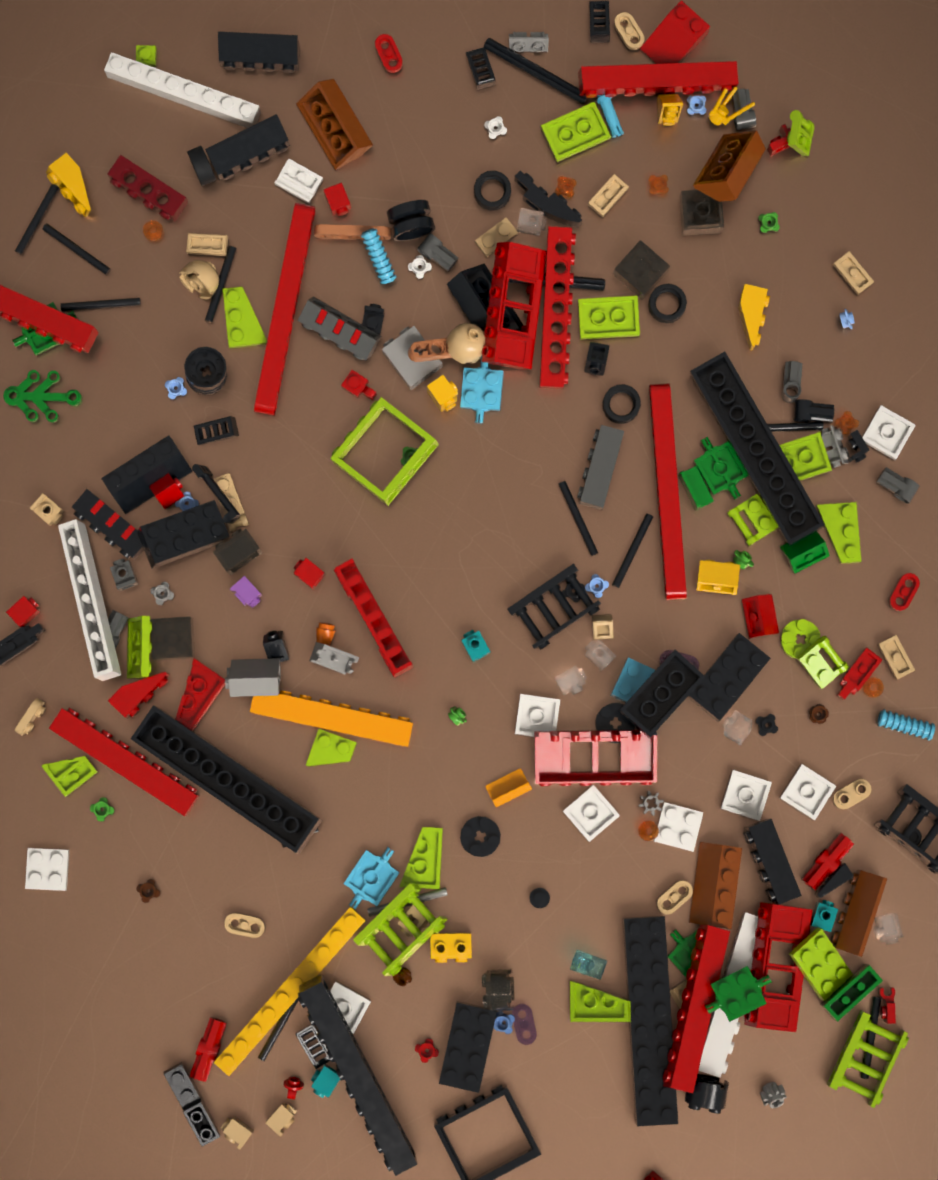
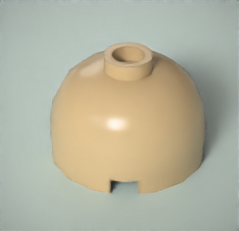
M195 260L186 264L179 272L181 274L179 278L183 285L192 293L193 289L200 293L198 297L202 299H210L218 288V273L216 272V267L211 262Z
M459 324L451 330L446 339L449 347L448 353L454 360L460 363H476L482 357V348L485 346L484 331L475 324Z

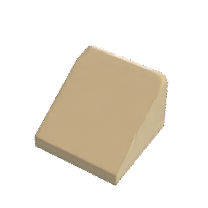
M592 615L593 639L614 638L612 615Z

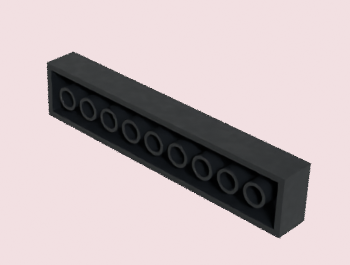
M724 351L691 370L690 374L788 546L790 547L824 528L823 520L726 352Z
M152 706L131 737L132 741L297 854L301 853L322 822V819L159 707Z
M665 916L622 918L627 997L631 1001V1022H629L635 1123L637 1127L678 1124L676 1089L663 1086V1074L667 1070L669 1062L667 1057L673 1045Z
M322 974L299 986L298 1000L303 1008L307 1007V1016L311 1025L317 1026V1036L321 1044L326 1043L327 1055L332 1063L336 1062V1072L340 1080L346 1081V1091L351 1099L355 1098V1108L359 1116L365 1117V1127L369 1135L374 1134L375 1146L380 1154L384 1153V1163L388 1171L393 1170L395 1176L418 1165L416 1153Z

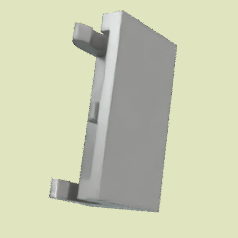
M316 642L309 661L346 675V673H353L354 670L351 669L352 663H357L359 657Z

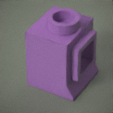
M245 576L230 588L244 606L248 605L253 608L261 601L260 597L262 594Z

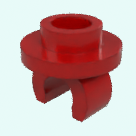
M289 1077L284 1080L283 1086L288 1089L287 1098L295 1100L297 1091L304 1088V1083L299 1078Z

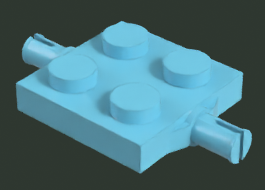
M481 362L478 368H464L460 403L461 408L476 411L475 423L480 422V424H483L484 412L490 410L500 411L504 377L503 370H492L488 368L489 363Z
M387 847L381 857L375 856L366 850L343 883L356 894L349 904L354 909L358 907L362 899L378 906L400 872L391 867L388 862L394 853L393 850L390 851L389 847Z

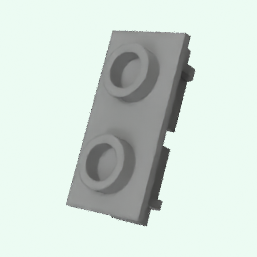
M513 32V34H509V49L514 52H548L549 37L544 32H531L530 37H527V32Z
M831 425V430L829 428L822 429L821 436L825 448L833 447V449L826 451L833 468L841 466L840 462L842 464H849V453L847 448L843 447L841 441L843 440V434L840 428L837 429V426Z

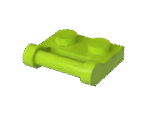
M794 110L790 113L792 126L787 136L788 145L801 156H809L814 123L806 120L799 110Z
M758 494L727 512L747 539L746 543L748 546L778 528ZM744 511L758 534H752L739 512Z
M827 636L819 638L797 657L798 661L821 689L849 668L846 661H842L829 644L830 640ZM821 648L825 650L836 666L833 669L818 652Z

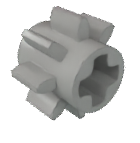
M647 791L648 796L646 798L640 796L643 803L638 806L645 808L643 814L651 811L652 816H655L654 810L662 811L659 803H663L664 800H658V792L651 796V792ZM654 798V804L656 805L655 808H648V803L646 802V800H651Z
M775 1082L767 1083L763 1087V1092H760L764 1106L769 1104L771 1108L782 1106L784 1099L787 1098L783 1085L777 1086Z

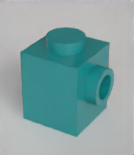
M471 630L463 635L464 639L461 642L472 662L490 654L491 651L480 631L474 632V630Z
M822 900V903L816 902L810 926L819 927L822 930L831 932L838 909L834 908V903Z
M325 1064L321 1072L316 1070L311 1078V1081L314 1082L311 1086L314 1088L313 1092L321 1098H324V1096L329 1098L340 1078L335 1069Z

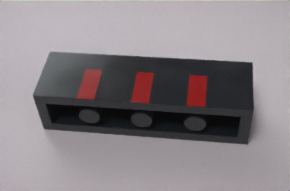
M86 489L72 506L76 510L74 515L81 521H84V519L88 520L91 523L89 527L97 534L100 531L105 534L104 540L113 547L117 544L121 548L119 552L127 559L132 557L136 560L144 550L137 534L138 530L91 491Z

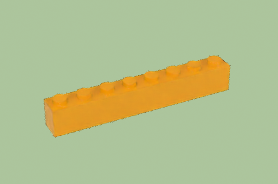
M280 690L277 696H253L250 713L399 746H409L413 728L410 718L398 716L397 720L390 718V714L383 712L374 715L370 714L371 710L360 707L358 711L351 710V705L339 703V707L333 706L331 701L319 699V702L311 701L312 697L301 694L299 698L292 697L291 692Z

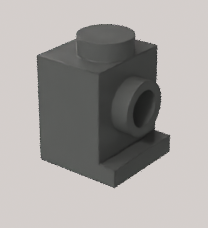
M119 559L113 562L114 566L110 567L117 590L122 591L139 584L129 560ZM121 570L126 571V575L123 577L119 575Z

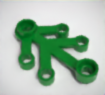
M31 370L27 378L18 387L10 386L3 394L5 402L10 406H18L26 414V418L30 422H36L39 414L35 410L30 409L23 400L33 401L51 423H55L59 415L56 411L51 410L44 401H64L74 407L82 402V395L74 389L69 390L67 393H44L53 384L60 381V374L57 371H50L47 379L33 392H25L33 383L39 382L41 378L36 370ZM33 373L37 374V378L35 380L31 379V375ZM52 374H57L56 380H51ZM15 392L17 394L16 398L11 399L10 394ZM76 394V399L70 400V395ZM30 413L36 414L34 419L29 418ZM51 413L56 415L53 420L49 419Z

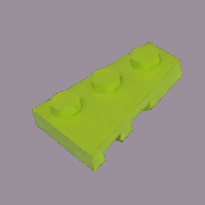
M243 287L224 288L223 297L229 348L266 345L267 339Z
M857 502L816 505L840 564L861 562Z
M422 827L399 887H406L409 883H415L424 889H440L443 828Z
M570 981V1022H631V1001L575 981Z

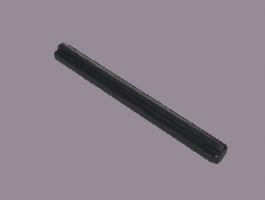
M491 38L486 40L484 47L490 52L581 104H584L588 99L586 96H580L579 88L497 41Z

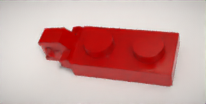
M866 647L842 678L840 685L843 687L837 696L844 700L850 692L855 695L883 659Z

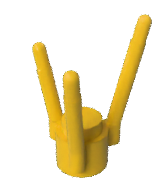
M734 87L722 102L728 91L725 88L713 109L709 112L708 117L715 125L719 126L722 123L727 125L730 120L753 107L755 102H751L728 116L729 110L726 104L738 88Z

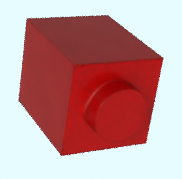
M342 182L323 189L333 216H342L349 212L351 204Z
M169 473L149 486L164 509L184 497L180 490L183 488L177 477L173 479Z
M307 558L304 560L300 559L293 568L295 569L294 575L312 590L326 575L325 572Z
M23 596L6 613L19 627H25L40 613L37 609L39 604L32 597L28 599L26 596Z

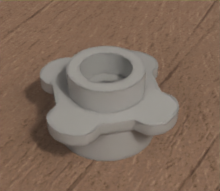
M162 582L161 585L151 588V594L156 598V604L163 605L165 601L174 598V593L170 591L167 582Z

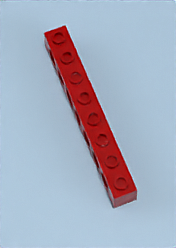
M548 226L539 388L563 389L564 384H568L569 373L565 372V364L569 365L570 353L566 352V344L570 345L571 333H567V325H571L572 313H568V305H572L573 293H569V285H573L574 273H570V265H574L575 253H571V245H575L576 233H572V228ZM558 244L565 245L566 252L558 253L555 246ZM556 264H563L565 271L557 273L554 266ZM560 283L564 286V291L556 293L553 286ZM555 303L563 306L561 313L553 311L552 306ZM559 323L562 326V331L560 333L553 332L551 329L552 324ZM552 343L560 344L561 351L559 353L551 351L550 345ZM551 363H558L560 371L557 373L551 372L549 365Z

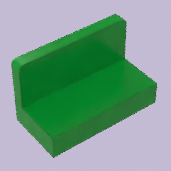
M697 466L686 471L683 470L678 474L695 511L714 502Z
M818 532L809 535L790 547L787 543L780 547L787 557L794 574L830 556L826 542Z

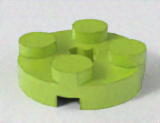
M805 619L794 620L783 628L780 643L786 655L797 659L799 655L821 638L818 628L812 622ZM797 634L805 636L804 645L796 643Z

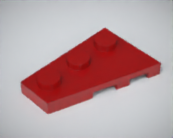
M195 658L193 659L190 676L188 675L186 682L187 686L175 718L192 731H194L225 686L224 678Z

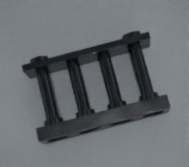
M574 563L507 608L512 616L515 614L517 617L520 616L537 641L532 645L534 649L539 648L541 650L550 644L548 640L586 614L591 616L600 610L598 606L601 605V602L598 600L593 603L577 580L576 573L579 570ZM565 580L567 583L570 582L587 607L579 614H576L560 590L559 584ZM547 592L553 593L570 618L569 621L561 626L543 601V595ZM531 603L534 606L537 605L554 630L545 637L542 636L526 612V607Z
M906 784L897 792L901 796V801L885 822L881 819L874 825L878 827V831L882 835L890 836L927 864V868L931 872L937 874L938 855L934 859L925 851L938 834V807ZM912 804L917 808V814L901 834L892 826L907 805ZM928 816L934 821V825L920 845L917 846L909 838L923 818Z

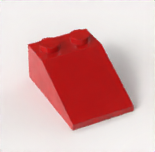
M681 0L640 48V51L655 64L681 63L707 36L710 25Z

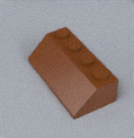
M334 79L317 82L296 103L335 170L361 157L373 146Z
M757 130L723 134L694 182V188L719 202L736 200L766 150Z
M705 842L699 843L689 923L732 929L742 848Z
M857 870V873H853V878L850 880L852 885L851 891L846 893L844 899L846 907L844 912L841 911L837 923L840 925L838 931H834L831 939L835 948L860 957L863 956L887 878L862 870Z

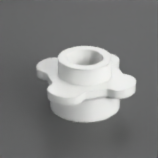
M499 116L486 121L484 127L488 129L489 138L491 139L507 133V128L503 125V119Z
M422 255L416 256V259L408 264V270L413 271L418 279H422L424 274L432 268L431 264L427 263Z

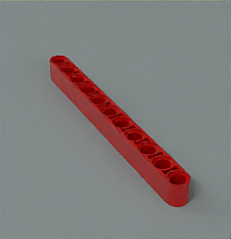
M295 203L254 405V412L275 415L315 216V206Z
M670 383L649 385L665 598L666 600L686 599L687 591Z

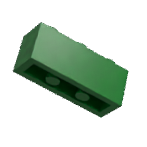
M864 964L820 1005L838 1022L883 980L870 965Z

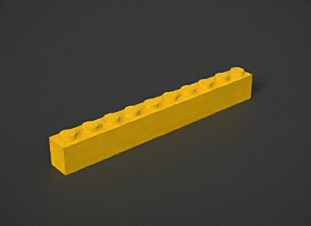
M350 907L214 1061V1064L230 1076L299 997V986L317 977L366 919L353 907Z

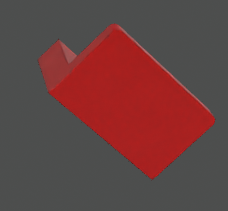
M772 594L742 599L749 639L779 633Z

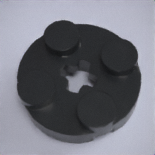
M621 703L606 705L599 711L595 720L597 731L635 730L636 726L619 712L624 705ZM614 717L621 721V725L617 729L610 725V721H613ZM609 741V743H620V741Z
M478 816L471 818L464 824L460 840L463 848L473 856L485 857L497 849L500 844L501 834L494 821L487 817ZM477 831L486 833L484 842L481 843L480 840H475L474 837L477 836Z

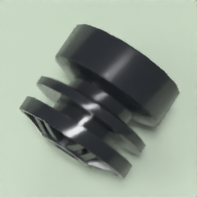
M199 347L191 351L187 356L184 369L186 381L190 388L202 395H211L220 391L227 379L226 361L222 354L214 348ZM207 370H209L210 375L207 374V375L204 377V376H203V372H206Z

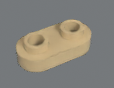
M622 12L618 14L614 21V27L625 46L630 50L640 49L644 43V34L629 13ZM621 22H626V23H627V26H626V27H622V26L620 25V23H621ZM635 38L638 42L632 43L630 40Z
M36 698L16 726L15 732L21 736L24 734L28 735L34 727L33 721L36 717L39 718L46 709L44 701Z
M858 779L839 789L833 795L834 805L839 809H848L866 799L871 794L870 783L864 779ZM860 785L864 786L865 791L863 793H860L858 791V787ZM845 795L847 797L846 803L841 802V796Z
M683 880L673 884L658 898V910L663 914L675 912L692 896L693 888L691 884ZM680 887L686 889V892L682 895L678 892ZM669 900L670 907L665 908L663 902Z
M232 913L224 921L226 930L232 934L257 938L265 931L264 922L260 918ZM233 919L239 921L237 927L232 926ZM252 924L259 926L258 931L251 929Z

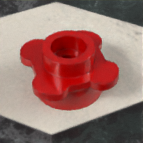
M430 1038L426 1039L424 1043L415 1046V1051L419 1053L420 1060L423 1063H427L429 1059L439 1055V1050L435 1049L433 1040Z

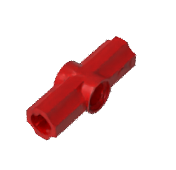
M840 833L830 846L818 855L814 861L815 864L803 876L802 880L816 891L828 875H831L842 862L841 860L853 847L854 843Z
M210 1017L204 1036L199 1042L196 1051L197 1056L190 1072V1077L207 1082L213 1062L218 1056L221 1047L220 1042L227 1022Z

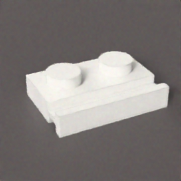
M288 159L274 183L276 186L309 204L321 185L323 177Z

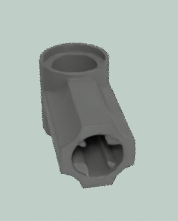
M738 89L732 96L735 112L751 103L749 89ZM752 107L734 118L736 130L756 127V115Z
M431 233L417 248L424 257L429 260L432 259L447 272L458 261V257L444 247L443 243Z
M798 361L785 362L781 397L787 403L795 402L801 394L803 363ZM786 389H794L796 395H788Z
M887 467L877 480L878 484L893 492L896 498L907 504L911 502L920 487L915 481L907 477L903 478Z
M112 610L108 621L116 649L120 641L119 636L129 618Z

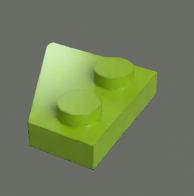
M318 729L306 766L350 762L357 742Z
M86 756L42 765V768L65 797L98 773Z

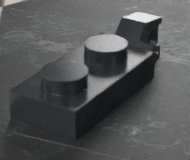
M39 623L32 628L29 625L22 626L1 640L0 666L34 645L38 641L36 636L45 631L43 626Z

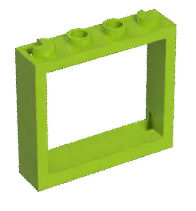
M381 397L371 405L368 414L359 419L357 422L358 426L345 436L343 444L334 449L330 459L345 473L389 506L439 444L435 438ZM386 409L425 441L382 492L342 459L381 412Z

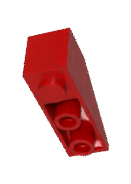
M162 672L121 686L108 702L125 718H129V716L133 718L140 711L139 706L143 702L148 703L154 697L153 692L158 687L161 689L169 681L167 679L169 674Z

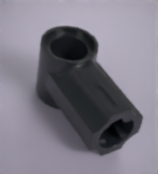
M804 399L795 400L793 420L796 422L819 421L832 423L835 410L834 405L813 403L811 400Z

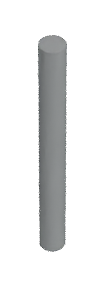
M445 887L420 894L418 898L421 902L447 896L448 894ZM408 902L404 907H407V906H410V905H413V904H412V903L409 904V902ZM389 903L368 908L369 917L379 914Z

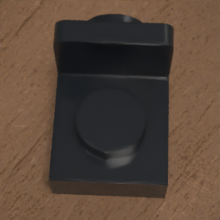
M377 304L365 305L362 325L381 335L385 310Z
M590 342L585 365L586 373L604 375L610 345Z
M856 430L848 436V444L857 453L852 455L848 461L852 462L855 460L858 463L867 457L865 454L869 451V448L859 431Z
M270 631L264 635L263 646L267 658H280V662L289 660L290 656L284 641L283 631Z

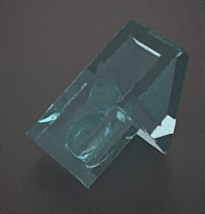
M576 950L570 970L601 980L607 960L581 950Z

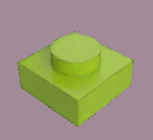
M136 45V61L156 67V45Z

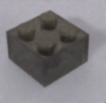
M698 190L681 191L682 236L722 233L724 229L722 202Z
M640 240L616 266L613 275L643 300L666 275L670 265Z
M242 529L237 530L231 535L232 539L227 542L225 540L215 546L216 550L213 551L230 576L263 553L247 529L243 531Z
M192 617L150 619L152 622V660L163 661L195 658Z

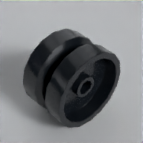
M427 200L405 202L387 211L389 223L394 225L391 228L394 241L417 239L435 230L433 218L428 217L431 210Z

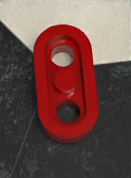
M388 34L378 36L375 40V48L384 69L389 73L400 71L403 61L394 39ZM383 44L389 45L386 49L382 48L381 46ZM391 61H395L397 64L395 66H391L389 63Z
M907 573L899 579L889 598V604L893 610L903 611L909 607L920 586L919 578L915 574ZM906 580L911 582V587L905 585ZM896 598L902 599L901 605L896 603Z

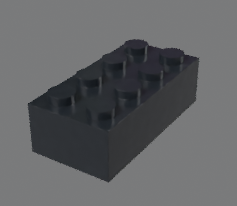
M215 500L140 526L137 531L152 569L225 543L230 537Z
M738 633L704 674L705 678L690 693L688 698L719 722L771 658L742 634Z
M673 650L621 707L619 712L644 735L651 738L705 676L677 650Z
M765 819L744 827L746 832H743L746 843L751 844L753 849L750 854L754 863H758L760 867L758 874L761 881L767 885L768 889L765 892L768 900L779 905L802 896L772 819Z
M457 1001L439 1084L479 1093L497 1010Z

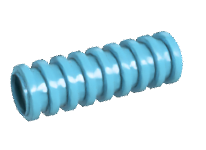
M372 228L363 232L361 238H364L363 243L367 245L365 248L369 250L368 255H371L370 260L374 262L372 265L376 267L375 272H378L377 277L381 279L380 284H387L395 280L397 276L393 274L392 264L388 262L390 259L386 257L385 247L381 245L382 240H379L378 230Z
M885 709L880 712L877 724L879 727L883 725L886 729L890 727V730L896 729L897 732L901 730L904 734L908 732L909 735L921 736V739L927 738L928 741L933 738L935 732L934 723L929 724L928 721L924 723L921 719L917 721L916 718L910 719V716L904 717L903 714L899 716L898 713L892 714V711L886 712Z

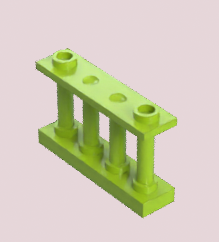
M409 883L353 939L358 946L369 945L387 966L382 972L384 976H395L402 969L401 965L434 933H439L445 927L444 923L448 920L445 916H439L436 919L418 898V893L421 889L415 883ZM408 902L409 904L412 903L431 924L423 933L403 912V907ZM393 917H398L416 938L408 947L389 926V921ZM379 931H383L402 952L394 961L375 941V935Z
M860 1010L826 1085L835 1090L838 1087L844 1086L869 1098L868 1105L875 1108L876 1104L879 1105L883 1098V1093L881 1092L901 1048L904 1049L906 1047L909 1037H907L908 1033L902 1029L899 1035L872 1023L871 1019H869L871 1015ZM864 1030H870L895 1042L891 1053L864 1042L863 1038H861ZM860 1048L887 1061L882 1072L854 1060L853 1054L855 1049L858 1050ZM852 1067L877 1079L874 1090H869L846 1079L844 1075L846 1069Z

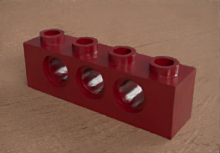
M122 155L118 157L107 173L112 185L119 189L123 187L127 190L126 193L134 199L140 198L143 200V205L151 210L153 208L160 211L159 215L168 221L169 219L176 221L188 204V200L184 195ZM128 176H135V180L133 182H126V178ZM144 187H152L149 193H142ZM161 197L168 198L165 204L158 203Z

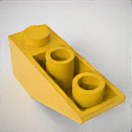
M678 94L658 95V124L663 123L664 126H671L678 123L683 107V102Z
M65 153L48 166L46 171L47 178L52 184H56L60 188L63 197L69 199L74 204L75 210L86 218L91 208L80 167Z
M744 284L738 309L749 349L753 350L755 345H759L760 342L759 326L763 327L766 315L762 313L764 307H768L770 296L767 295L768 289Z

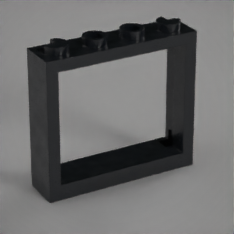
M499 1085L491 1090L492 1094L486 1097L480 1095L473 1099V1104L467 1107L463 1104L454 1109L456 1113L450 1116L444 1114L436 1119L437 1123L434 1124V1127L461 1180L470 1179L443 1127L504 1095L531 1148L471 1180H494L541 1155V1151L507 1086L502 1087V1085Z

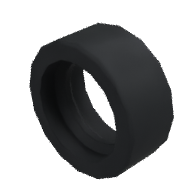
M202 146L187 151L201 186L216 181Z
M495 170L486 171L476 179L474 197L482 208L490 211L498 210L509 202L511 183L503 173ZM491 179L498 180L504 187L502 198L495 202L487 201L481 194L482 185Z
M662 284L655 288L650 295L648 303L649 312L659 322H675L685 312L687 304L686 295L676 285ZM665 292L673 293L679 300L677 311L670 315L662 314L656 307L657 297Z
M625 384L611 387L606 392L602 402L606 417L618 424L632 421L638 415L641 406L638 392ZM626 393L632 398L633 408L629 414L620 416L611 410L610 400L615 394Z

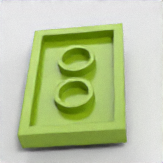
M595 102L549 121L540 127L556 162L611 139Z
M638 296L578 299L580 340L640 336Z
M820 432L779 445L800 481L832 471Z
M138 616L128 619L127 679L149 677L151 672L149 653L152 650L150 641L152 622L150 621V616Z
M817 927L789 953L820 1000L825 1001L853 975L822 928Z

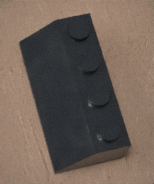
M218 31L219 63L226 70L243 68L246 71H254L255 69H263L265 72L282 70L285 73L299 71L300 44L298 35Z
M275 114L205 150L219 180H228L235 175L234 173L240 170H249L252 164L265 162L271 155L285 152L290 143L278 115Z
M485 263L461 271L447 283L452 295L458 301L471 324L479 326L483 331L486 328L487 309L490 299L489 291L492 283V274ZM505 307L502 328L521 332L523 323L513 308Z
M168 435L101 479L123 512L128 514L155 497L149 486L169 473L173 479L177 477L180 481L193 471L170 435Z

